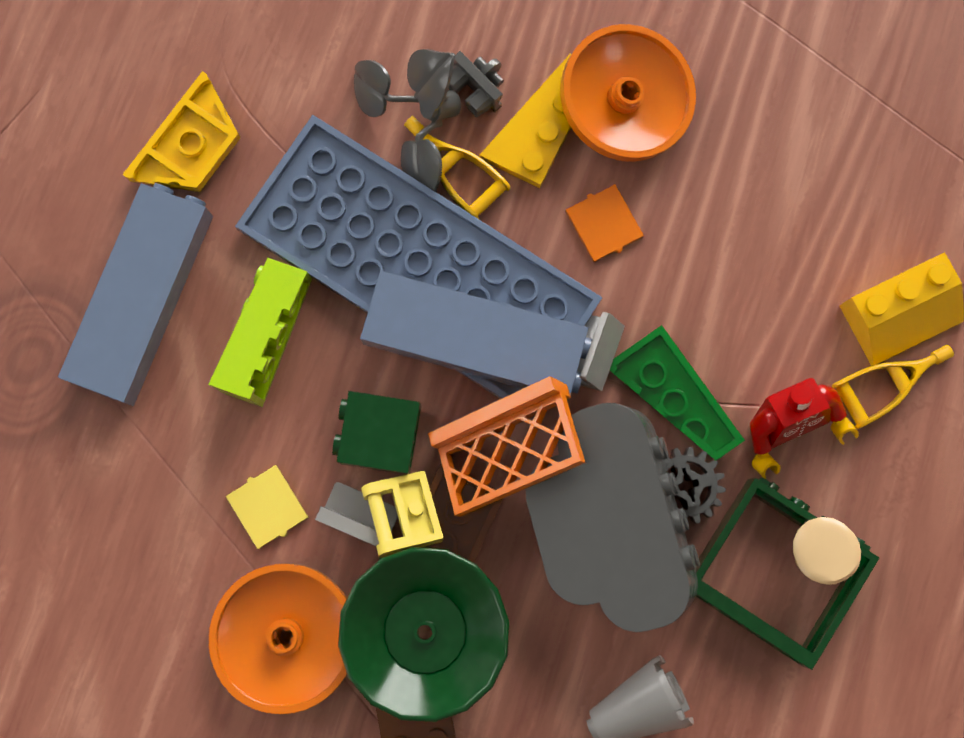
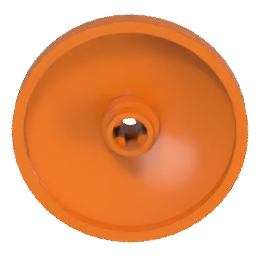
M619 24L604 27L593 32L582 40L573 51L561 77V103L569 125L588 147L611 159L636 162L651 159L662 154L684 135L695 111L696 88L687 61L668 39L642 26Z
M298 564L268 565L253 570L238 579L220 599L209 628L210 658L222 685L241 703L252 709L270 714L300 712L325 700L337 689L347 675L338 648L340 612L347 599L343 591L323 573ZM283 630H290L293 637H291L290 643H286L281 639Z

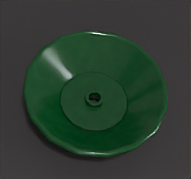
M412 547L381 558L355 581L340 612L338 648L348 679L370 705L400 720L437 722L468 711L493 688L508 656L509 619L498 588L477 564L447 549ZM428 625L432 629L430 638L423 639L419 636L418 629L420 626Z

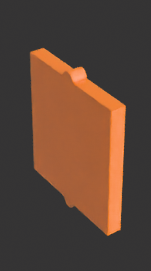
M615 184L595 195L588 194L587 199L565 210L593 263L614 252L621 253L623 247L644 237Z

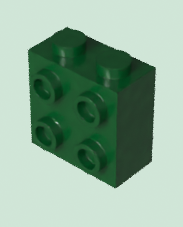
M349 391L348 399H342L339 408L338 418L344 421L341 435L336 434L333 442L332 455L337 456V463L398 474H410L421 413V403Z

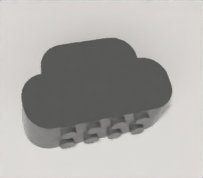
M602 403L579 410L571 416L586 463L526 488V501L548 582L556 594L570 603L590 605L600 602L601 608L609 620L624 630L644 632L667 626L676 621L693 603L698 589V578L695 569L697 566H700L694 544L688 545L685 531L689 530V523L685 510L677 508L674 495L679 494V489L674 473H667L664 459L669 458L664 438H659L656 435L652 423L643 413L616 403ZM559 439V455L551 457V459L557 462L572 457L568 442ZM537 466L534 468V470L531 472V474H533V473L535 472Z

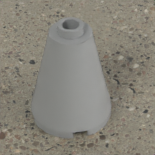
M661 655L651 659L589 711L591 718L586 720L593 738H641L694 725L693 717H685L684 712L690 710V707L673 672L670 671L665 674L661 668V665L666 663Z

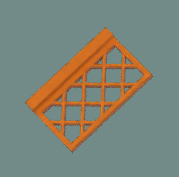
M549 376L428 433L431 447L437 448L439 451L455 516H464L586 463L567 403V399L571 398L567 384ZM557 406L560 417L554 430L541 425L547 410ZM524 421L531 425L523 443L520 444L511 440L510 437L515 426ZM539 429L552 434L543 454L530 449ZM495 436L499 438V442L492 457L490 458L480 453L485 439ZM559 439L568 442L572 457L561 462L551 459ZM508 443L520 448L511 468L499 462ZM463 449L469 452V455L462 470L459 471L454 468L451 454ZM530 453L540 458L535 472L525 476L519 472L527 454ZM477 457L489 462L481 481L469 476ZM499 467L509 472L503 487L495 490L489 486V483L496 468ZM466 481L477 485L478 488L473 499L464 504L461 492Z

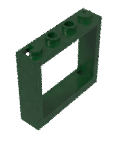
M763 477L759 480L757 478L747 479L699 557L700 566H697L695 569L698 578L696 597L802 667L813 670L878 562L879 557L870 552L871 547L865 544L864 540L857 537L861 549V560L858 569L847 580L840 582L801 646L702 581L703 576L753 496L800 526L809 520L817 518L808 512L810 506L794 496L788 499L777 492L780 487L774 482H769Z

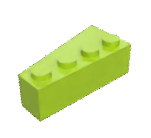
M267 258L264 266L261 265L258 268L254 278L255 286L243 305L241 316L208 385L226 395L263 407L312 281L307 271L271 258Z

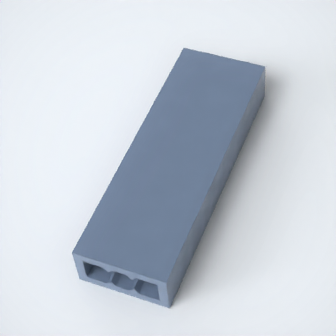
M154 183L153 187L140 184L58 378L128 405H135L213 218V215L205 207L206 203L191 195H186L185 199L173 195L174 191L158 183Z
M381 270L360 337L363 345L519 388L528 387L551 376L567 384L570 395L571 392L578 394L582 381L580 378L581 372H577L580 358L586 359L592 342L591 338L586 337L589 327Z

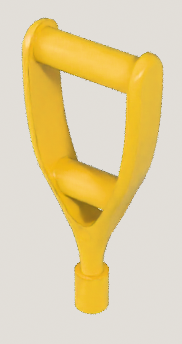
M414 116L408 118L404 124L414 136L425 128ZM430 134L424 137L423 140L432 141L439 151L448 152L441 158V182L458 206L479 219L478 216L505 190H510V185L506 179L479 156L468 150L438 140ZM461 158L474 163L495 180L470 206L457 194L444 175Z
M946 344L923 359L872 365L832 384V387L836 389L854 420L855 428L860 429L884 416L899 405L929 367L950 359L954 356V352ZM903 368L910 370V378L907 377ZM886 369L899 390V394L883 409L868 417L848 381L871 371Z

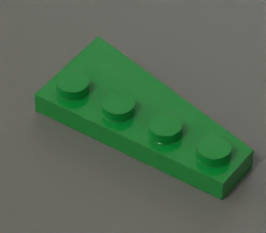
M662 325L613 359L610 371L697 446L707 452L714 460H718L745 441Z

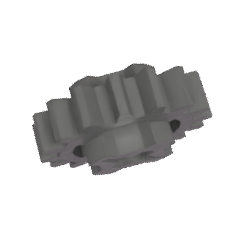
M687 447L684 455H681L680 450L675 448L671 450L672 459H664L667 471L672 466L671 471L674 473L677 485L683 482V477L685 481H692L693 488H690L688 493L679 490V494L674 495V497L681 501L687 518L690 516L693 524L700 523V513L707 518L712 517L713 513L709 507L711 505L716 507L722 505V502L716 498V495L726 492V488L718 486L717 481L725 476L724 473H714L713 469L718 464L716 460L709 463L705 462L707 452L702 451L697 456H694L693 447ZM687 462L698 466L704 474L699 475L692 471ZM708 486L707 496L703 503L699 505L701 503L699 496L704 487Z

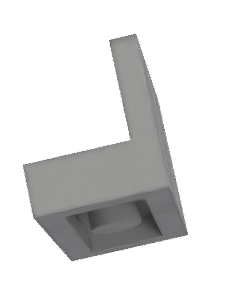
M602 312L601 317L591 315L585 325L589 327L586 337L591 338L592 342L586 359L580 358L577 372H581L580 378L582 381L580 386L599 391L603 390L625 327L612 314Z
M336 482L325 507H320L315 520L377 546L379 541L368 500H364L361 491ZM383 501L392 532L398 518L396 508Z

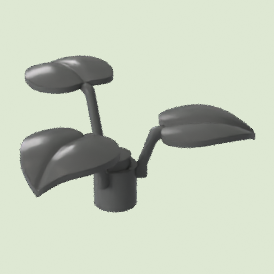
M420 49L411 55L407 67V79L410 87L415 91L414 96H395L389 94L391 79L387 70L374 60L359 61L354 69V90L359 107L366 115L370 117L382 116L386 111L387 101L419 103L422 116L432 121L431 124L416 134L415 141L409 140L404 142L400 158L403 172L437 193L442 175L441 155L432 141L423 139L433 129L442 127L443 119L456 117L460 113L461 101L459 95L454 90H448L455 54L431 49Z

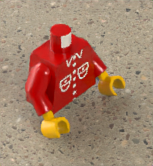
M808 378L774 393L764 400L750 422L753 450L757 454L752 460V467L761 477L766 479L765 473L768 468L776 475L780 472V465L769 454L772 448L830 423V421L833 422L831 424V431L842 445L845 444L842 438L847 432L851 431L854 437L858 438L859 432L849 418L846 417L847 413L838 392L831 386L817 385L813 378Z

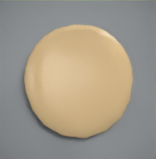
M818 517L807 521L797 530L793 540V554L796 565L805 576L815 582L826 585L840 583L852 576L859 567L861 549L857 537L844 523L834 518Z

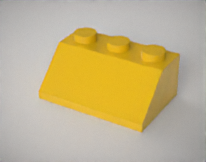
M945 252L857 294L839 305L871 366L879 364L964 322L962 282Z

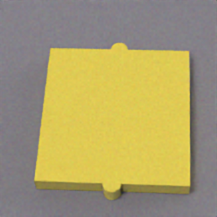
M277 465L256 478L249 477L247 479L248 483L226 496L257 549H260L279 536H287L288 530L309 518Z

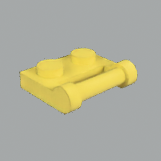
M425 470L362 486L363 498L368 500L379 544L376 546L379 558L412 547L420 548L443 541V534ZM392 493L403 537L396 539L392 537L382 499L383 495Z

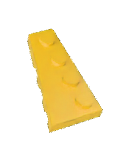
M571 53L479 155L488 164L537 188H541L571 129L565 117L560 96L562 73Z

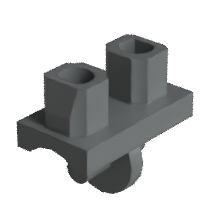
M459 51L455 55L448 89L459 93L468 85L474 91L465 100L468 110L475 117H479L490 108L495 113L502 107L500 99L503 94L496 88L504 82L497 74L502 64L497 59L487 63L481 56L472 63Z

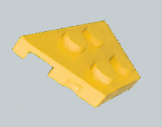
M202 71L122 174L127 180L150 185L158 183L166 187L200 192L241 137L205 72Z

